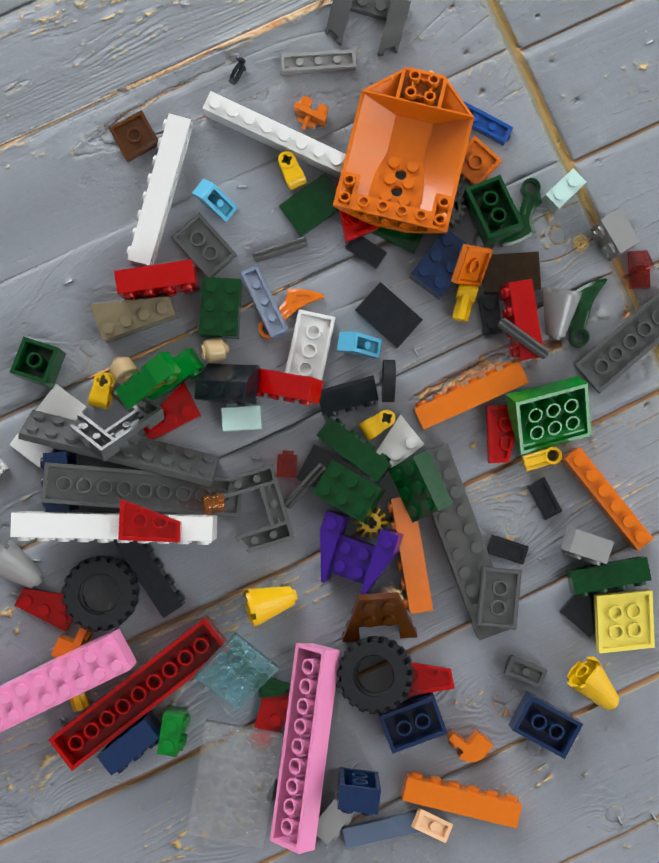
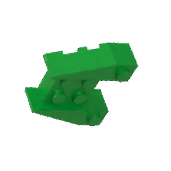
M193 348L183 350L174 358H172L169 352H162L141 367L142 371L134 373L131 379L122 383L115 391L126 409L129 410L146 397L155 401L189 378L192 380L201 374L200 371L205 367Z

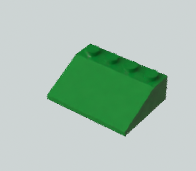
M578 376L506 395L508 414L520 455L592 436L588 383Z

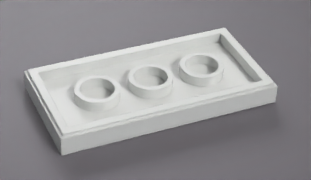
M298 310L285 373L323 380L336 317Z
M55 384L36 411L78 420V413H84L87 406L61 386ZM18 434L9 444L39 468H41L40 459L43 457V453H51L56 449L18 439Z

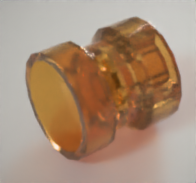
M222 492L215 493L212 497L209 495L202 496L205 515L211 514L213 510L218 512L225 511Z

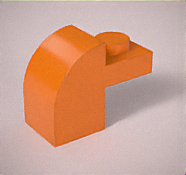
M80 626L75 639L65 634L58 637L51 656L57 658L84 645L85 642L88 643L93 632L90 631L91 629L85 630Z
M476 728L467 740L452 729L446 734L449 740L448 743L458 750V757L466 762H477L483 759L494 746L492 741Z

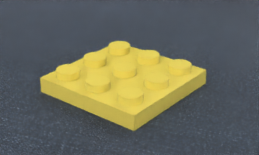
M643 589L594 594L596 651L599 654L655 648L652 590Z

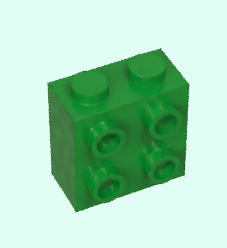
M168 706L162 718L157 754L177 757L178 753L183 751L188 735L185 731L187 726H189L191 716L187 714L188 708Z

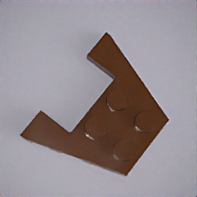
M398 592L361 594L356 599L351 611L350 620L347 621L345 632L343 631L342 641H359V627L399 625L400 639L416 638L417 629L413 626L412 619L408 615Z

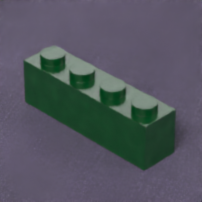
M330 417L316 436L379 484L389 472L388 469L393 466L390 463L391 459L383 452L380 455L375 452L376 447L370 442L366 441V443H363L359 439L361 436L354 430L350 432L344 428L346 424L338 418L333 420Z
M645 556L610 561L607 564L600 563V566L589 565L566 570L570 593L577 594V597L588 596V592L592 591L605 593L608 592V588L615 587V590L626 589V585L629 584L642 586L646 585L645 581L652 580L648 559Z

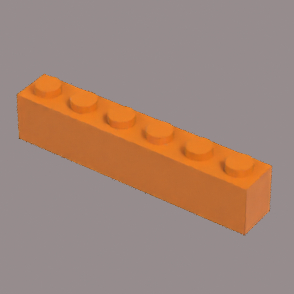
M513 361L502 365L504 369L496 371V368L485 373L486 377L484 378L474 377L468 380L469 384L464 387L461 384L450 388L451 392L444 395V392L433 396L434 400L428 403L426 399L416 403L417 408H414L413 412L421 430L529 383L520 361L515 364Z
M574 447L562 457L561 462L631 549L639 551L654 539L581 447Z
M401 497L390 498V503H387L388 512L393 514L394 520L390 522L391 530L404 534L398 551L400 559L397 560L398 571H402L403 579H400L401 589L406 591L407 597L403 599L406 609H409L410 614L433 611L419 522L412 523Z
M418 771L406 772L401 792L402 801L516 829L522 809V804L515 795L506 794L504 796L492 789H487V791L480 790L475 785H468L467 787L455 780L447 782L438 776H423Z

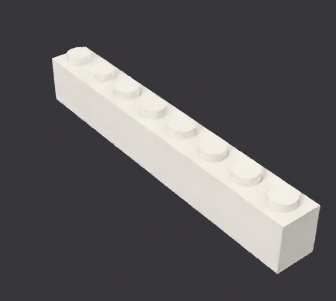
M210 91L202 108L206 117L281 152L290 151L296 159L340 179L346 156L345 153Z
M169 113L168 118L163 122L162 130L164 132L163 136L158 139L157 148L159 150L157 155L153 157L152 174L149 173L147 178L148 188L147 192L144 191L142 196V210H139L137 213L138 224L132 231V245L128 247L126 252L127 260L131 264L138 266L155 264L193 129L191 119Z

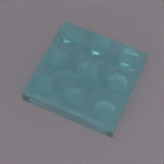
M235 632L195 673V678L239 711L279 668L273 661Z

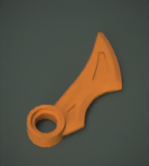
M287 289L286 299L278 309L285 321L305 305L323 299L324 295L306 289ZM262 321L258 327L259 334L264 339H271L269 334L263 333L262 329L265 325Z

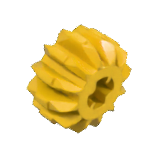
M377 508L375 513H372L370 516L376 521V524H373L374 527L370 528L368 524L361 523L358 520L354 521L355 524H361V526L356 528L357 531L364 529L362 537H365L367 532H369V539L373 538L372 532H375L378 537L379 532L377 530L384 529L381 527V524L386 525L387 521H381L380 519L386 515L383 513L378 516L380 508Z

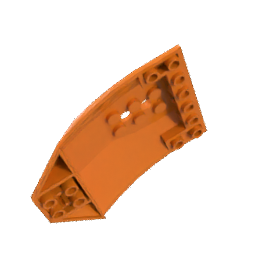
M406 67L361 90L333 207L368 224L404 233L447 234L475 117L445 75ZM398 171H402L406 174V178L400 180L396 178L395 174ZM393 190H399L401 192V195L394 196L391 192Z

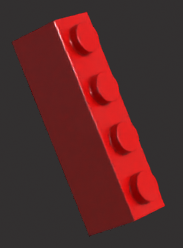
M259 368L257 396L264 398V394L268 395L267 398L279 400V397H282L283 401L294 403L295 400H298V404L310 406L311 403L319 404L324 381L313 377Z

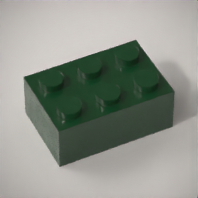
M501 175L465 188L462 198H464V204L484 247L520 234L524 223Z
M202 277L199 335L201 337L239 339L243 285L241 279Z
M428 450L416 454L388 469L412 523L453 505Z
M331 460L312 493L361 523L366 524L385 490L336 461Z

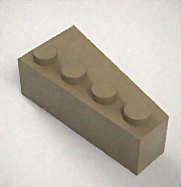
M169 296L90 304L102 341L107 344L179 318L173 300Z

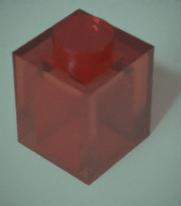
M282 450V454H278L276 477L296 478L298 455H294V451Z

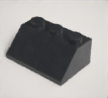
M208 363L196 379L194 399L209 402L256 404L260 366Z
M374 376L322 389L319 400L322 414H327V418L339 415L338 411L345 410L347 413L357 410L356 406L363 404L364 408L376 405L375 401H378L379 398Z

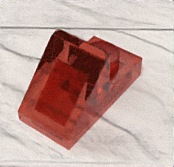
M628 251L629 289L650 288V268L654 266V263L648 251Z

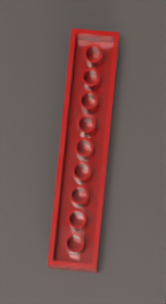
M206 615L48 739L71 771H73L221 656L231 645L209 616Z

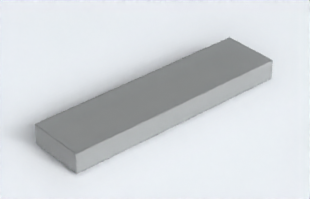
M355 49L280 54L282 75L353 71L357 68Z

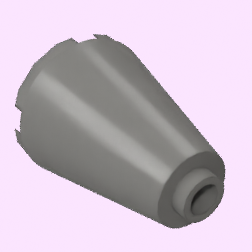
M543 287L545 334L549 335V339L560 340L567 333L582 292Z
M9 539L8 544H5L0 551V577L30 589L33 586L37 588L44 579L41 577L43 572L12 539Z

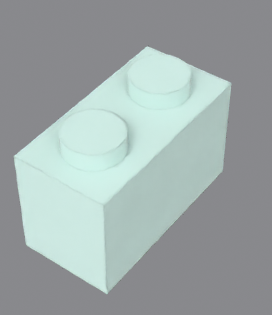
M573 168L542 198V202L555 214L584 186L586 181Z
M257 403L245 404L244 407H238V404H226V408H221L224 432L263 429L261 406H257Z

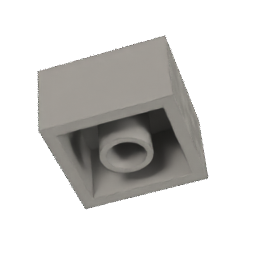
M621 208L601 219L591 228L592 238L599 243L603 256L608 258L609 261L629 251L641 242Z
M567 527L560 549L566 551L565 555L580 560L584 556V561L600 566L601 562L608 563L614 541Z

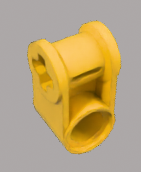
M290 151L282 152L278 157L279 167L287 187L291 191L306 184L307 180L294 154ZM285 159H287L288 161H290V164H289V165H287L286 163H284V160H285Z
M100 372L95 375L88 398L89 406L105 410L109 409L115 385V379L111 373ZM105 378L108 380V383L104 384L101 379Z
M385 409L358 424V426L369 441L394 424L395 414L391 410ZM383 413L391 414L390 423L382 422Z

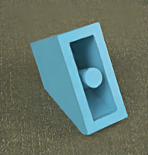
M204 178L192 192L203 205L225 222L238 209L214 183Z
M340 332L337 351L379 358L382 339L358 332Z

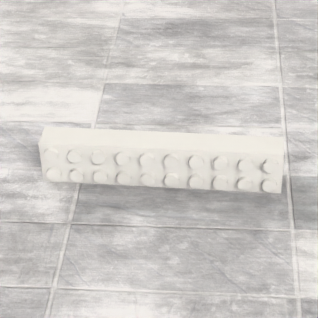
M45 511L11 513L10 537H17V541H30L36 537L37 541H50L57 538V542H69L77 538V542L94 541V539H97L99 543H108L109 541H114V539H117V543L132 542L118 540L119 513ZM163 514L182 521L181 542H177V544H189L192 541H197L198 545H209V543L217 539V515ZM137 541V543H142V544H146V543H149V542H153V541ZM157 542V544H169V542Z

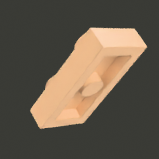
M418 808L411 827L446 843L453 824Z

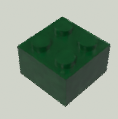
M23 336L10 373L18 378L53 389L66 353L58 347Z

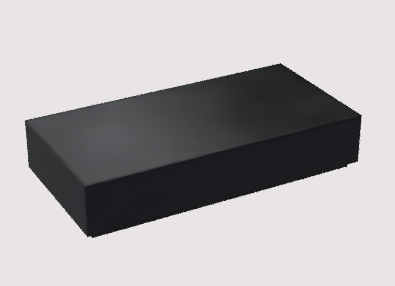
M363 236L349 241L345 246L346 250L375 269L378 268L387 254L386 251Z
M545 477L527 485L544 520L562 512Z
M491 534L487 550L489 554L523 565L529 546Z

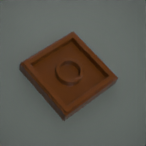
M142 110L109 127L127 162L157 147L158 139Z

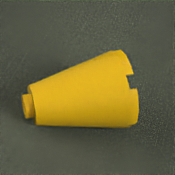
M290 586L242 590L243 598H247L244 604L252 627L259 626L289 609L298 600L296 590L291 589Z
M586 657L587 661L583 663L578 661L567 675L569 679L567 684L570 688L605 710L615 709L618 706L619 696L599 660L595 657Z

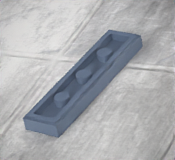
M258 265L240 272L271 339L274 340L289 333L288 327Z
M417 810L342 827L346 849L421 832L411 827Z

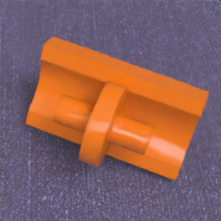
M305 95L299 103L295 102L293 106L295 108L294 113L299 115L297 121L302 123L301 129L305 131L308 126L314 129L316 124L325 128L328 106L319 103L315 111L310 108L313 100Z

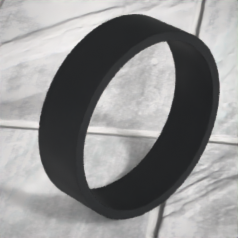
M383 360L382 402H394L395 360Z

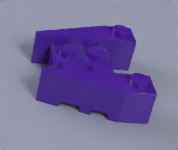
M334 510L326 511L320 528L321 582L330 581L333 573L363 584L361 594H369L382 573L387 569V566L397 555L404 534L386 528L381 529L376 545L344 534L349 515Z

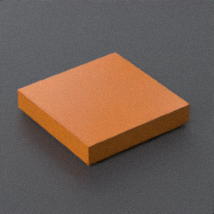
M474 135L468 142L460 176H464L465 180L472 186L485 181L503 160Z
M463 244L451 282L481 286L493 250L487 247Z

